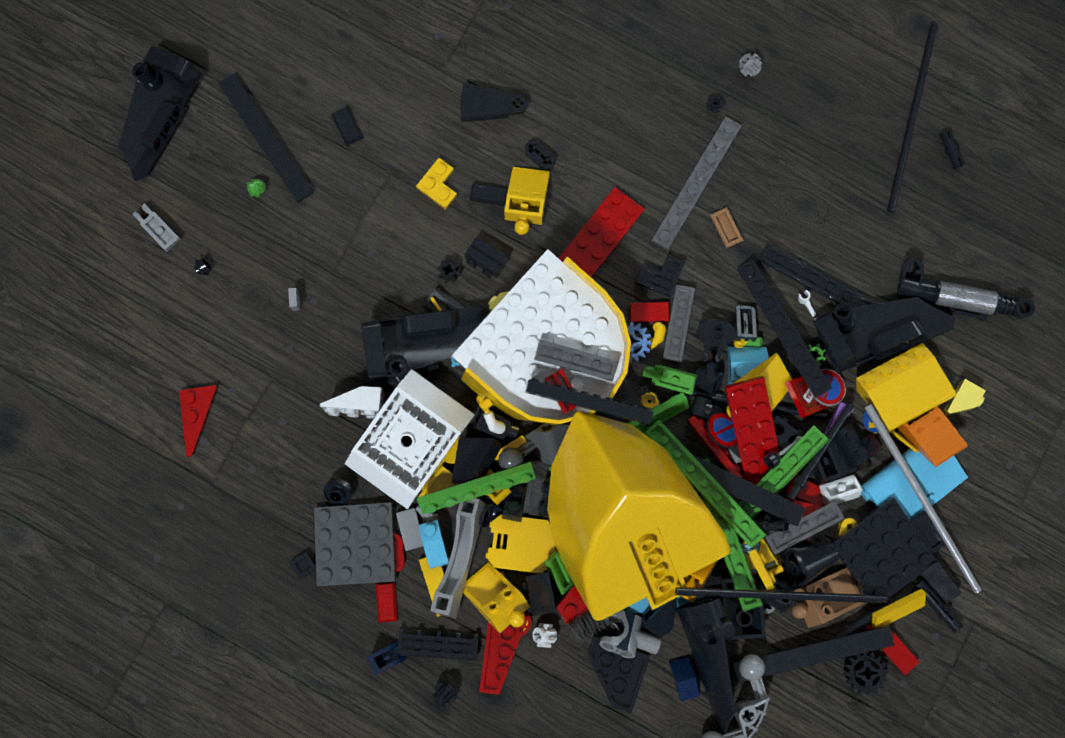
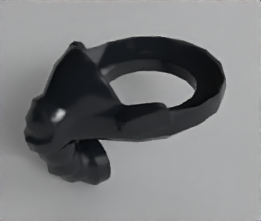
M485 498L481 500L486 503L479 518L481 527H487L492 520L496 519V514L502 513L503 506L501 502L496 505L491 499ZM489 509L488 516H487V518L483 521L484 515H485V513L487 512V510Z

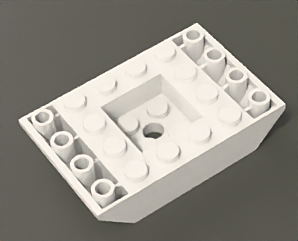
M411 369L395 388L352 449L345 465L403 507L409 509L475 414ZM404 436L411 437V446L403 445L402 438Z

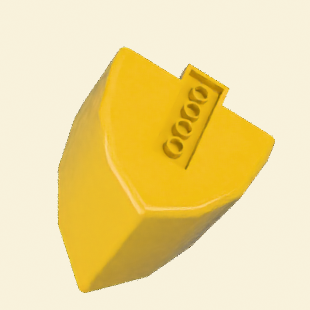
M578 411L574 414L551 468L547 511L556 550L594 620L601 621L646 598L651 609L654 610L680 596L675 594V588L686 587L684 577L712 564L731 552L727 536L665 448L631 424L583 411Z

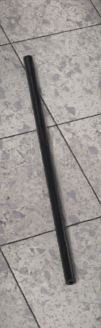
M931 23L887 208V212L894 213L938 28L937 23Z
M675 588V594L680 596L887 603L888 601L886 595Z

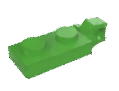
M655 365V367L646 366L642 375L652 378V382L657 386L690 395L694 393L697 379L696 374L662 365Z

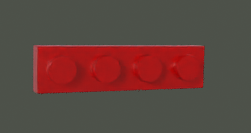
M695 416L691 417L687 424L721 467L742 478L741 468L736 463L732 464L729 460V453L712 441L704 428L706 425L702 419Z

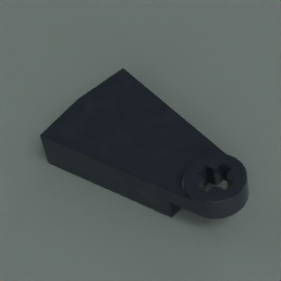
M463 83L460 99L461 123L505 119L509 115L523 114L527 109V100L519 94L516 95ZM516 101H520V104H523L518 109L513 105L516 104Z

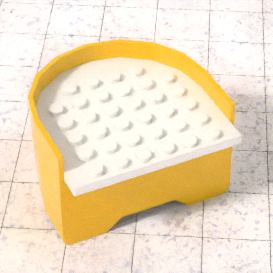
M547 249L451 357L466 369L461 380L482 399L484 397L489 398L493 404L492 407L515 419L557 425L572 421L574 414L578 411L590 414L596 411L576 407L563 414L556 401L525 393L528 380L535 378L539 382L544 383V378L563 369L572 387L577 392L585 391L589 393L588 395L593 396L597 394L604 399L606 397L613 399L628 373L631 340L624 315L608 293L570 258L566 257L562 262ZM542 339L618 361L613 381L534 360L539 340ZM560 375L557 376L562 386H564V388L567 389ZM551 379L550 381L553 386H556L554 379ZM563 403L566 408L569 407L568 404Z

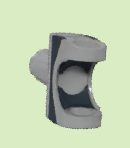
M619 611L607 617V620L618 628L619 636L601 637L599 644L602 648L625 658H634L637 648L657 654L661 645V639L656 635L641 630L642 618L626 611Z

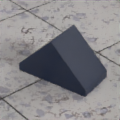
M398 642L367 656L375 675L406 660L405 656L397 655Z
M685 657L669 662L679 700L684 701L698 697L697 680L689 658Z

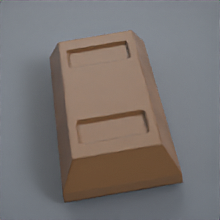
M727 207L710 215L726 248L743 241Z

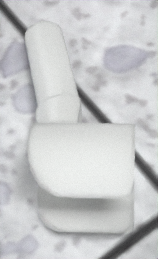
M805 290L804 293L807 298H802L799 293L798 301L801 304H805L812 317H814L816 313L809 301L810 292Z

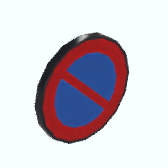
M722 412L711 415L706 423L709 437L722 448L729 449L735 447L737 443L731 417Z

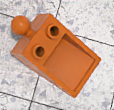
M938 406L898 427V432L935 467L968 447L967 443Z

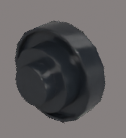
M331 479L326 483L323 493L324 497L331 504L343 506L351 500L353 490L346 481Z

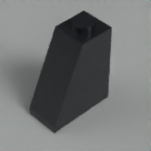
M459 438L452 484L459 485L484 477L498 455L502 444L494 438Z

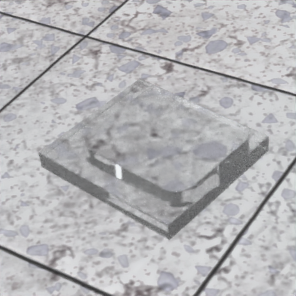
M533 479L528 482L523 513L535 516L540 515V512H537L539 501H542L543 493H541L542 480Z

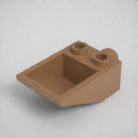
M847 568L795 589V592L860 594L855 580ZM796 600L797 603L792 607V614L797 619L804 618L808 628L824 624L865 603Z

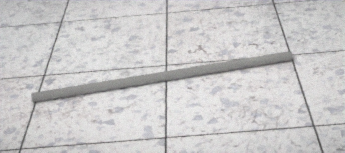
M871 404L865 406L866 412L974 593H979L982 591L981 587Z

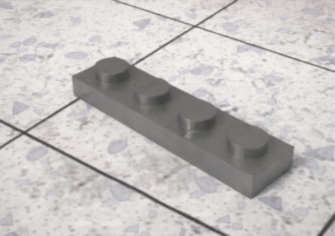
M676 285L663 360L682 362L695 288Z
M542 339L539 340L534 360L608 381H613L618 364L616 360Z
M833 501L802 517L798 527L789 524L787 533L773 532L764 538L773 555L845 518L836 502Z

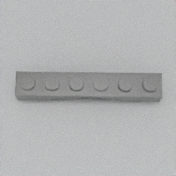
M474 498L471 501L459 503L451 557L444 577L435 591L430 610L438 615L454 619L457 617L481 527L479 518L486 506V503L480 499Z

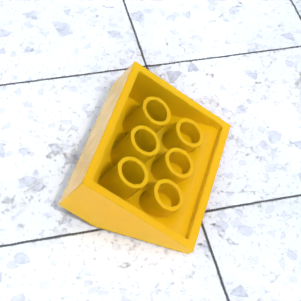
M923 343L856 378L857 392L868 405L871 404L889 432L957 395L936 358Z

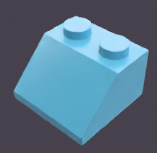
M728 346V385L733 384L769 358L767 348H736Z

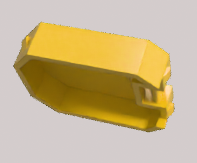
M502 515L490 522L491 533H494L492 548H488L486 558L494 568L539 574L545 570L548 571L544 562L556 548L551 524L548 520L522 517L521 522L502 519ZM498 534H501L500 549L496 548ZM504 534L508 535L506 550L503 549Z

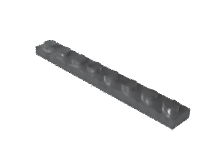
M728 117L724 118L654 235L652 243L668 251L742 125Z

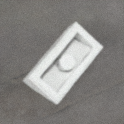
M854 474L819 486L824 505L833 501L836 504L858 498L861 495V491H863Z

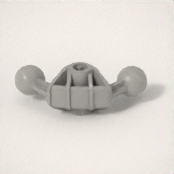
M747 655L741 660L739 665L741 675L745 679L750 680L755 697L743 699L735 703V717L740 730L723 735L716 731H709L701 738H751L758 731L764 715L766 716L767 705L770 701L762 680L765 664L759 656Z

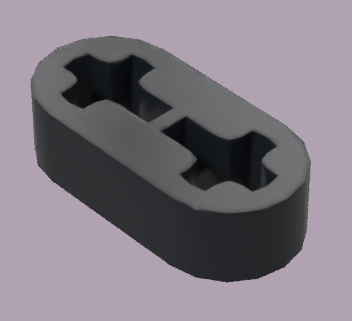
M535 140L526 143L525 154L532 162L544 171H550L554 168L555 157L551 152ZM529 147H537L536 151L538 154H536L534 151L530 153ZM541 157H543L545 160L550 159V165H544V160Z

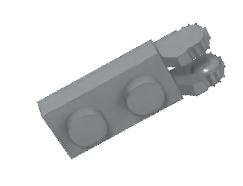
M143 204L141 207L149 216L143 220L138 212L135 211L133 215L166 252L169 251L181 239L155 212H152Z

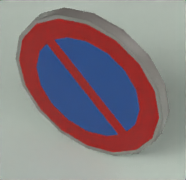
M821 369L833 389L818 398L814 397V399L825 406L837 405L845 396L846 387L844 380L834 370Z

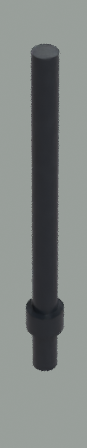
M851 402L846 404L826 435L829 441L809 461L802 474L797 476L793 482V488L787 495L788 499L794 501L800 490L805 488L808 483L807 479L855 407L854 404Z

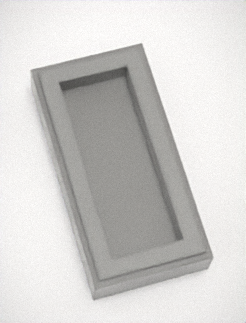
M415 508L396 513L405 551L423 547Z

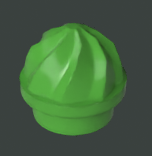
M251 179V182H247L250 197L255 196L258 198L264 194L266 185L261 180Z

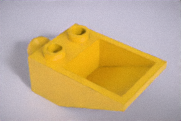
M513 167L504 214L505 220L516 221L514 226L516 233L520 235L526 234L530 228L529 223L542 225L550 171Z
M777 353L734 382L737 383L763 376L766 382L771 412L788 392L785 383L792 380ZM728 405L726 411L727 414L731 417Z
M489 562L465 583L463 594L499 633L510 624L513 627H520L524 624L525 617L523 613L530 607L523 594Z

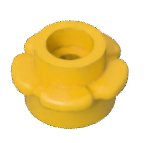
M650 392L641 396L643 407L652 410L655 406L659 405V400L655 393Z

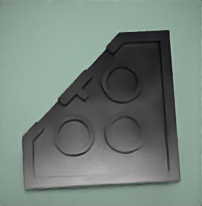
M593 636L587 655L611 706L632 713L650 656L636 651L634 658H625L613 654L600 646L601 638Z

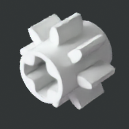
M539 623V627L533 631V640L537 643V647L551 648V643L557 640V632L552 628V624Z

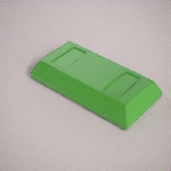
M555 550L546 559L544 564L558 592L563 595L573 585V582L558 551Z

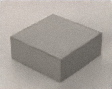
M288 288L289 307L292 311L300 310L299 291L297 288Z

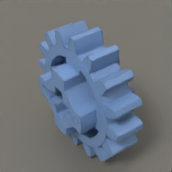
M631 322L627 329L630 340L633 339L634 343L630 349L629 364L634 359L639 363L640 357L645 359L644 353H650L651 351L648 346H652V342L647 341L651 338L650 334H646L647 328L645 327L641 330L640 323L635 327L634 323ZM635 333H639L643 339L638 338Z

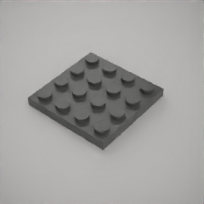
M393 503L314 508L317 586L396 582Z

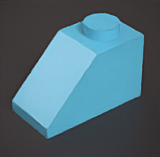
M438 520L418 525L429 568L432 569L449 564Z

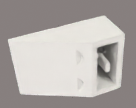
M361 386L321 403L320 407L331 416H339L340 413H344L348 417H359L360 414L365 415L366 418L374 419L384 405L385 393L379 387Z

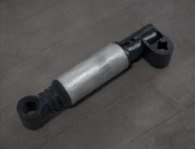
M918 258L909 259L902 264L897 287L898 295L919 297L920 299L929 300L933 304L988 315L1000 313L1002 315H1011L1017 319L1030 317L1035 312V304L1030 299L1004 297V295L997 291L958 285L951 282L922 280L924 264ZM913 265V268H915L916 271L912 272V269L909 268V266ZM912 273L911 275L917 276V279L905 277V274ZM1021 304L1026 307L1025 313H1022L1019 309Z

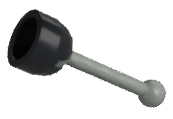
M797 436L794 442L779 453L770 452L763 457L766 466L770 469L776 468L780 464V456L790 450L802 437Z

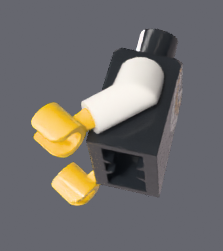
M478 395L476 401L480 408L473 422L475 429L500 439H504L505 435L515 439L519 428L510 425L511 421L508 418L491 411L490 407L493 404L489 398L484 397L482 399Z

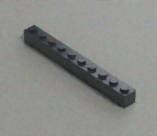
M535 378L528 380L525 390L527 394L647 425L651 424L653 411H650V408L647 407L642 409L638 408V405H627L624 401L615 402L612 398L606 397L604 399L597 394L592 396L588 395L589 393L585 391L580 393L574 388L565 389L564 386L558 384L553 386L550 382L544 381L542 383Z

